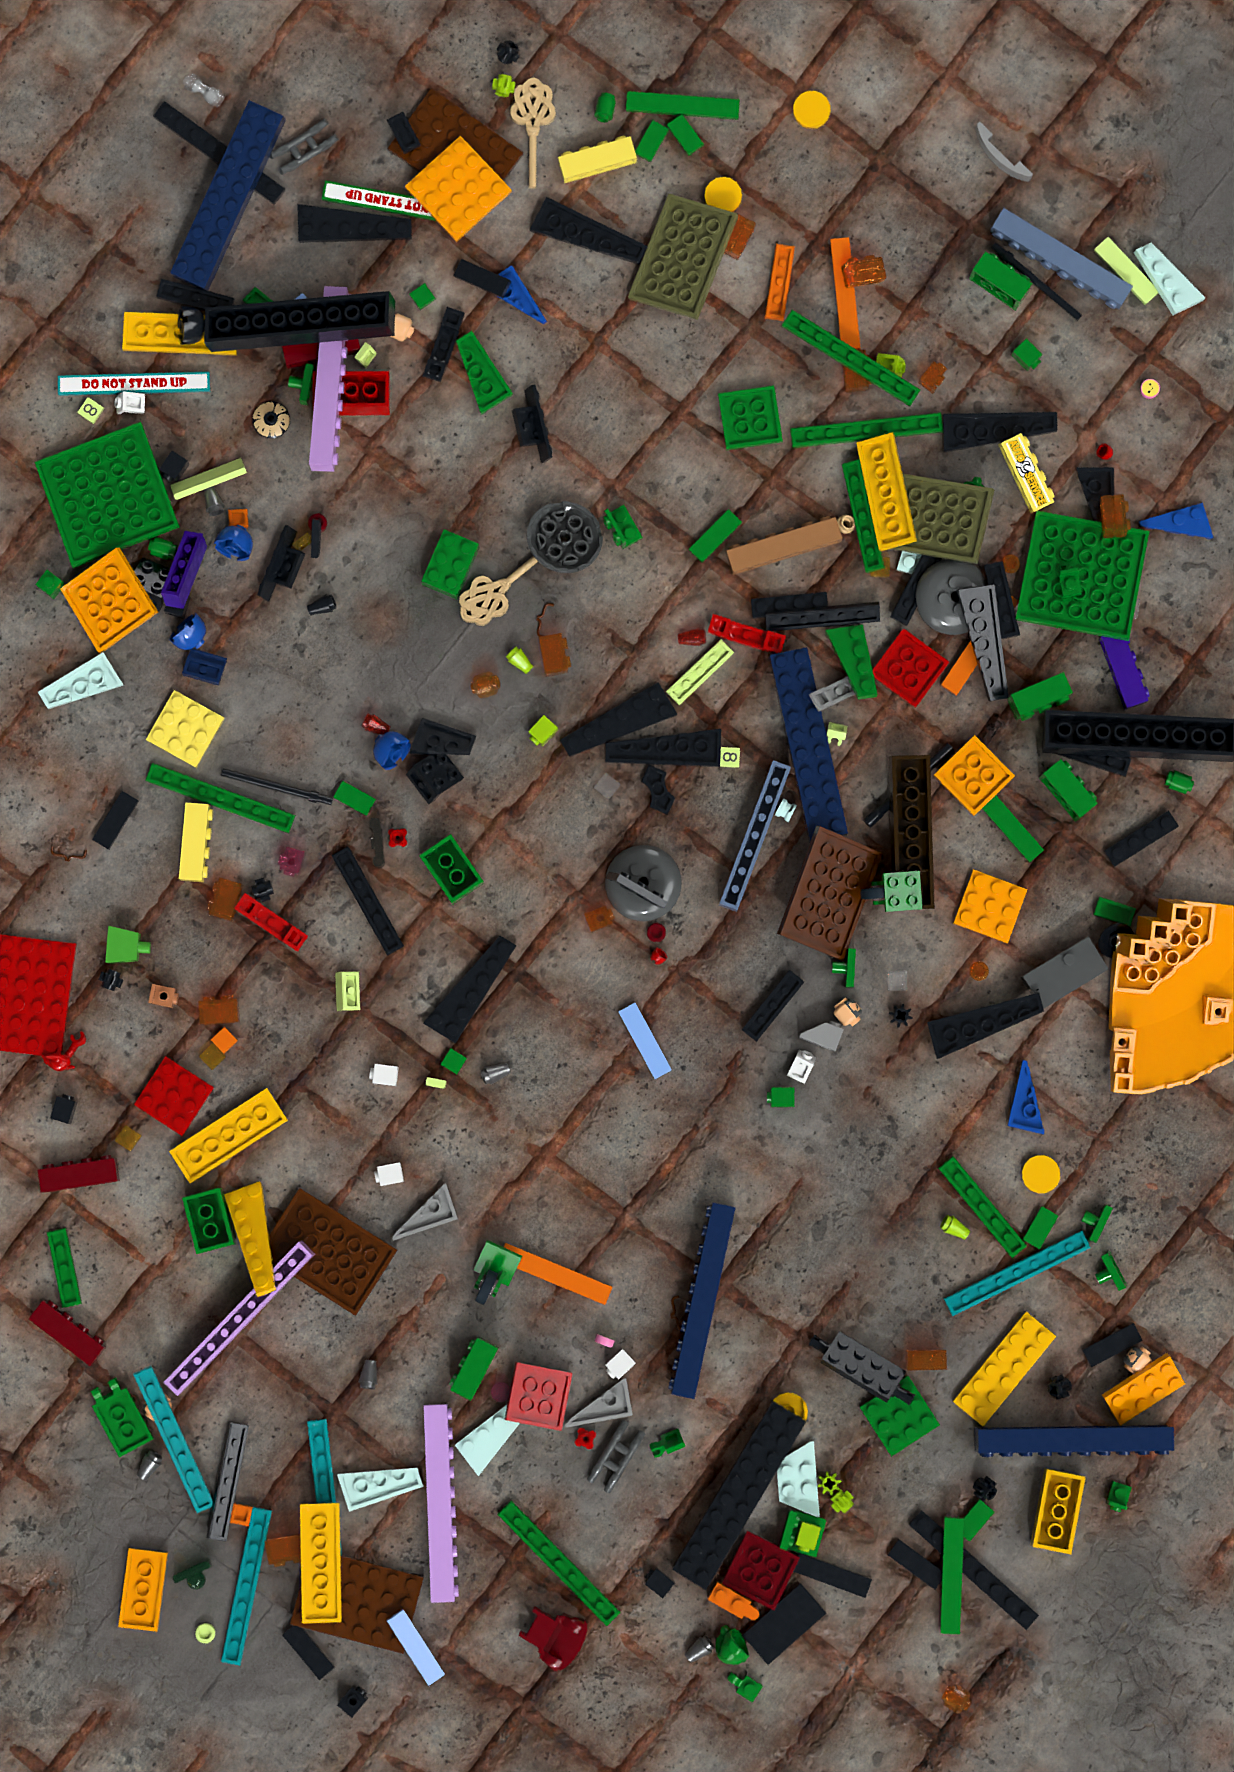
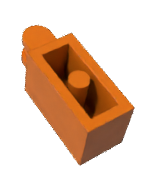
M719 1581L715 1582L707 1597L709 1601L740 1619L743 1616L751 1620H756L759 1617V1611L750 1605V1599Z

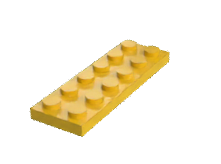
M124 312L123 351L237 355V350L211 352L204 343V336L195 344L181 345L178 335H182L180 329H178V314Z
M893 432L857 442L879 550L884 551L916 542L915 529Z
M266 1088L169 1152L191 1184L287 1122L288 1119L268 1088Z
M1025 1311L952 1402L981 1426H984L1056 1336Z
M339 1503L300 1504L302 1623L341 1622Z

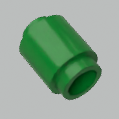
M610 93L600 94L594 113L598 121L607 123L613 119L616 105L615 96Z
M155 537L154 540L151 539L148 547L151 555L165 560H174L178 545H175L174 542Z
M1169 770L1164 785L1168 786L1169 789L1186 794L1187 791L1191 792L1194 781H1192V776L1176 770L1174 772Z

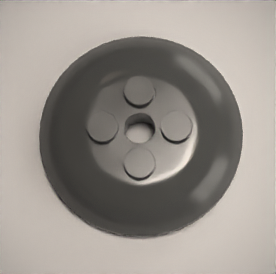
M562 501V503H549L543 506L533 515L528 525L527 543L532 555L541 565L555 572L574 573L587 568L596 560L602 547L603 536L599 522L589 510L573 502ZM560 537H565L568 541L561 542Z
M951 559L936 562L924 571L917 583L915 598L918 613L930 628L946 635L966 633L968 630L959 599L956 602L952 601L951 593L959 589L988 585L987 580L982 572L971 563Z
M650 845L632 846L620 852L608 867L606 876L609 871L618 874L624 872L632 877L631 881L635 883L640 878H646L649 881L647 890L652 893L653 891L659 892L664 896L663 899L668 902L664 909L659 908L637 896L636 892L622 888L619 882L610 881L605 878V889L610 903L616 911L626 918L635 921L658 919L674 907L680 896L682 881L679 868L673 858L662 849Z

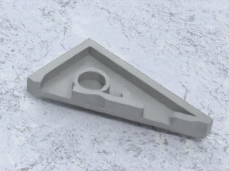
M443 1184L392 1236L393 1241L458 1219L447 1184Z
M626 1378L619 1381L567 1420L565 1427L633 1416Z

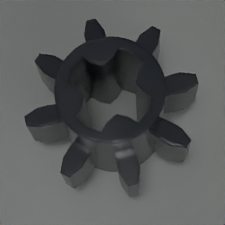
M513 41L500 42L496 49L498 51V59L504 64H512L513 61L516 62L520 57V54H518L520 51L519 47Z
M264 878L255 880L256 885L251 886L255 899L260 898L261 902L271 900L270 895L274 894L270 880L265 881Z
M107 969L106 973L101 971L98 979L102 981L101 987L114 991L116 987L121 988L123 979H120L121 973L111 969Z
M904 1004L899 1009L894 1005V1013L889 1012V1015L893 1016L890 1023L895 1021L897 1028L900 1027L901 1023L908 1026L906 1020L913 1019V1017L908 1016V1012L911 1009H904ZM897 1011L905 1013L904 1021L902 1019L897 1020Z
M1062 1374L1050 1378L1051 1383L1047 1387L1051 1396L1056 1397V1400L1070 1396L1068 1392L1072 1389V1385L1068 1378H1064Z
M988 1476L985 1478L980 1477L973 1484V1489L975 1490L973 1494L983 1502L985 1499L991 1500L997 1493V1488L995 1487L997 1483Z

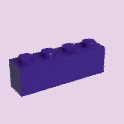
M184 531L161 591L166 606L184 609L207 549L202 533Z
M1101 636L1099 642L1124 710L1146 703L1150 695L1147 687H1144L1142 684V672L1140 668L1137 669L1136 655L1133 650L1130 651L1128 645L1130 644V639L1125 641Z

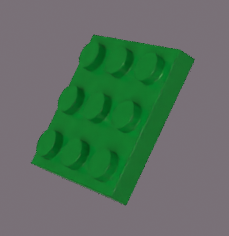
M774 386L718 393L726 451L783 442Z
M909 1376L904 1377L900 1384L902 1388L915 1394L910 1405H907V1403L895 1396L891 1397L887 1403L875 1396L859 1407L891 1457L940 1425Z

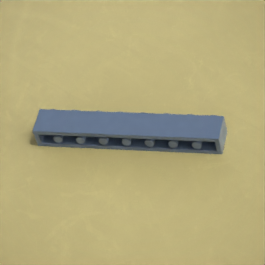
M1003 208L990 230L996 239L1005 240L1011 248L1023 251L1025 256L1031 260H1038L1044 268L1056 271L1057 275L1062 279L1071 280L1074 286L1089 291V294L1095 299L1100 298L1104 300L1105 304L1112 309H1120L1133 287Z
M774 760L772 762L719 906L735 912L739 908L791 769L788 765Z

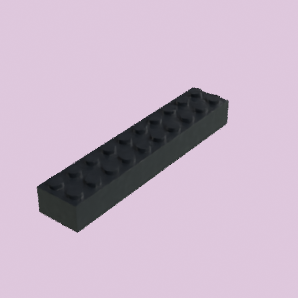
M390 291L205 308L204 343L211 352L395 336V299Z
M1045 710L1043 715L1042 753L1233 762L1234 719Z
M771 1401L672 1567L673 1571L704 1590L708 1588L806 1423L804 1418L776 1401Z

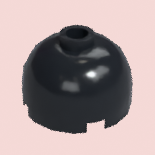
M180 306L181 309L178 311V329H180L182 335H178L181 345L195 344L204 336V316L195 307Z

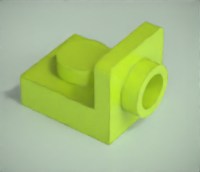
M878 353L876 362L902 378V374L906 369L905 360L899 355Z

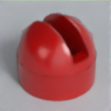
M1103 443L1097 448L1096 454L1099 458L1108 460L1113 456V449L1108 444Z
M656 948L651 953L650 958L651 961H655L654 964L660 965L667 960V955L662 949Z

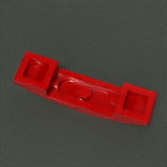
M715 614L712 615L707 632L741 645L776 654L781 653L786 638L785 635L769 630L764 631Z
M246 893L243 894L234 907L239 913L297 952L308 937V935Z

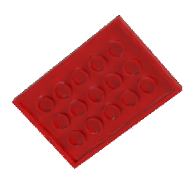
M0 934V1051L42 1056V1054L45 1056L46 1054H62L77 944Z

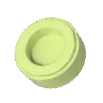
M209 1623L199 1625L195 1632L197 1640L201 1643L211 1642L216 1634L215 1628Z

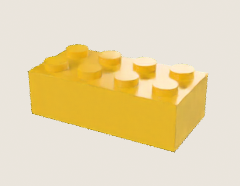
M1044 1468L1030 1543L1032 1547L1066 1554L1072 1553L1085 1476Z

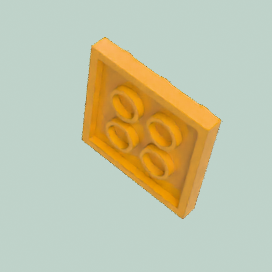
M975 735L933 775L973 816L1015 777Z
M973 869L953 924L1007 944L1027 889Z

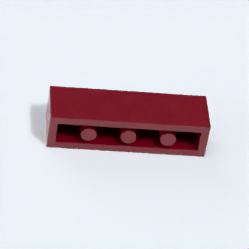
M359 339L345 341L347 356L357 354L361 349ZM319 343L282 346L287 369L305 366L306 363H318Z
M111 1155L100 1156L98 1161H92V1158L81 1159V1163L73 1164V1161L61 1162L62 1166L54 1167V1164L42 1165L43 1169L38 1170L41 1193L120 1181L117 1158H111Z
M50 1299L48 1302L42 1300L29 1317V1320L87 1365L92 1366L105 1350L106 1346L103 1345L105 1341L97 1335L94 1337L88 1333L89 1329L81 1323L77 1325L72 1321L74 1317L66 1311L64 1313L60 1312L57 1309L59 1306Z

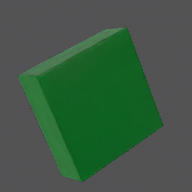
M425 283L409 293L420 310L436 300Z
M450 1048L441 1065L458 1074L467 1058Z

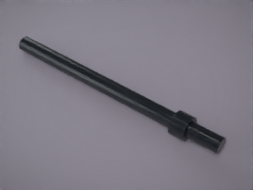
M997 243L991 247L1002 257L1005 263H1009L1021 274L1026 275L1036 287L1078 321L1082 317V314L1016 260L1010 251L1007 252Z
M224 768L221 772V776L309 799V802H320L328 805L333 803V798L320 795L319 792L313 790L309 792Z

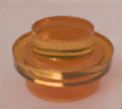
M1010 554L1002 559L1006 573L1013 574L1020 568V560L1017 556Z
M975 962L971 965L970 975L974 980L982 981L987 978L989 968L984 962Z

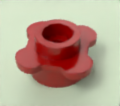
M392 828L388 831L390 835L388 844L390 847H405L407 845L406 829L395 830Z
M584 1428L578 1429V1438L575 1440V1445L592 1449L596 1432L593 1430L587 1431Z

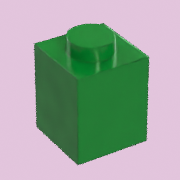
M1026 338L1013 351L1011 356L1028 371L1030 368L1034 370L1042 362L1040 359L1043 354Z
M46 570L35 585L54 600L61 591L60 588L65 584L49 570Z
M771 1087L770 1092H767V1103H770V1107H795L794 1087Z

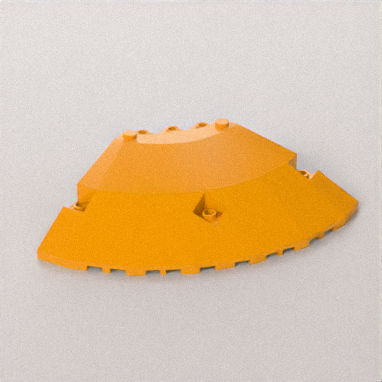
M1159 898L1157 917L1138 916L1136 934L1117 933L1116 950L1113 951L1109 1004V1029L1113 1031L1111 1050H1109L1112 1092L1145 1094L1163 1088L1168 1089L1177 1085L1190 1084L1199 1079L1198 1077L1206 1073L1209 1074L1215 1068L1224 1066L1234 1060V905ZM1217 1008H1220L1219 1014H1215ZM1123 1038L1124 1043L1122 1045H1119V1040Z

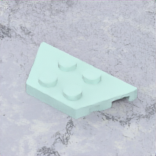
M810 1441L787 1455L777 1470L779 1501L815 1517H820L814 1441Z

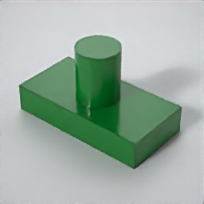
M306 363L303 378L289 377L288 387L301 389L299 401L302 405H308L313 371H315L313 364Z
M848 948L846 962H832V973L846 974L845 988H854L856 949Z
M1103 1205L1099 1216L1088 1211L1084 1212L1081 1221L1093 1227L1087 1240L1097 1243L1113 1210L1112 1207Z
M1110 1251L1102 1254L1101 1258L1106 1269L1095 1274L1098 1282L1102 1284L1113 1279L1119 1291L1125 1289L1128 1285Z

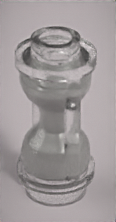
M195 73L188 74L183 81L186 91L198 92L212 107H219L225 97L222 90L204 85Z

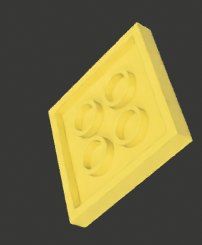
M174 690L146 740L197 768L225 718Z

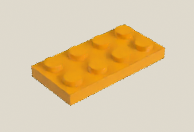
M1165 1353L1145 1366L1141 1371L1134 1373L1103 1393L1102 1396L1116 1421L1121 1426L1185 1385V1382L1168 1353Z
M135 1548L128 1549L118 1627L158 1631L168 1552Z

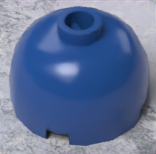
M241 525L227 526L218 533L214 544H216V550L228 558L234 555L238 557V561H246L252 552L253 539L245 527Z
M197 613L191 614L177 626V633L172 632L168 638L179 649L190 650L194 647L198 649L205 642L203 640L206 635L205 623Z
M390 731L376 738L373 755L375 760L385 770H390L397 766L395 762L400 757L402 761L405 759L410 751L411 744L401 733Z

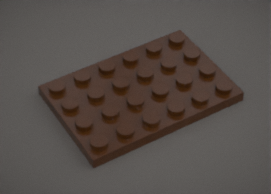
M432 88L408 120L421 146L403 154L395 138L388 147V151L418 172H421L461 136L503 181H505L523 156V152Z
M816 826L777 934L844 961L866 900L861 899L860 891L861 889L870 888L882 853L826 828Z
M299 1188L269 1235L272 1263L275 1265L302 1240L315 1255L294 1277L355 1316L398 1251L301 1188Z
M340 1555L341 1622L302 1623V1590L300 1585L290 1622L291 1625L404 1654V1647L386 1620L403 1609L412 1622L424 1579L423 1576Z

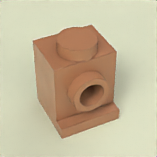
M152 984L148 1003L173 1008L174 1004L177 1005L179 993H176L177 989ZM162 993L167 994L165 1000H162L160 997Z

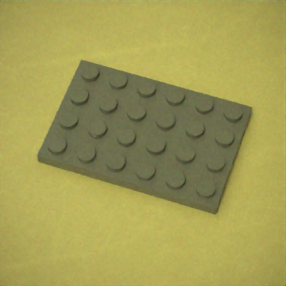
M668 194L628 298L642 304L698 320L735 227L738 214Z
M903 474L917 541L891 549L978 564L995 490L993 488Z

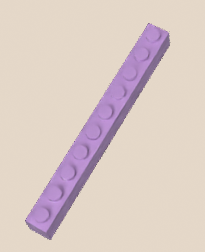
M324 286L323 297L351 295L348 293L347 287ZM348 340L319 343L309 458L311 471L334 472L335 465H338L336 447L340 446V436L337 433L338 429H341L339 411L343 410V400H340L341 394H344L342 376L346 375V365L343 362L344 358H347L345 341Z
M302 1240L299 1241L273 1268L276 1290L257 1297L255 1289H253L164 1383L177 1396L180 1395L315 1253Z
M448 1404L424 1405L431 1603L455 1602V1597H459L458 1585H455L454 1577H458V1565H454V1557H457V1545L453 1546V1538H456V1526H452V1518H456L455 1506H452L451 1498H455V1486H451V1479H454V1467H450V1459H453L454 1455L453 1447H449V1439H453V1429L449 1428V1420H452V1408H448Z

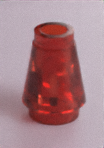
M699 627L678 633L679 645L702 646V644H706L705 629H700Z
M367 713L361 727L365 728V731L379 735L389 732L391 726L375 714L371 715Z

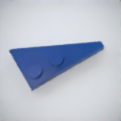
M511 265L498 275L511 281L504 298L500 299L540 323H547L546 318L514 267Z
M1203 503L1138 522L1139 526L1147 529L1164 530L1165 532L1204 537L1206 539L1213 538Z
M1022 1060L1007 1126L1044 1135L1045 1131L1042 1126L1030 1069L1027 1061Z

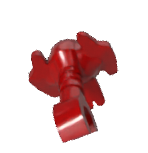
M81 1031V1037L78 1040H75L74 1036L71 1035L72 1043L64 1055L46 1054L45 1056L42 1054L44 1063L55 1071L74 1069L75 1066L70 1065V1058L79 1046L85 1044V1034Z

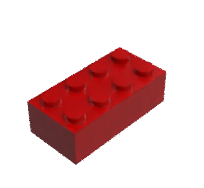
M313 371V411L317 371ZM346 371V375L342 376L344 394H341L340 400H343V410L339 411V416L390 415L389 371Z

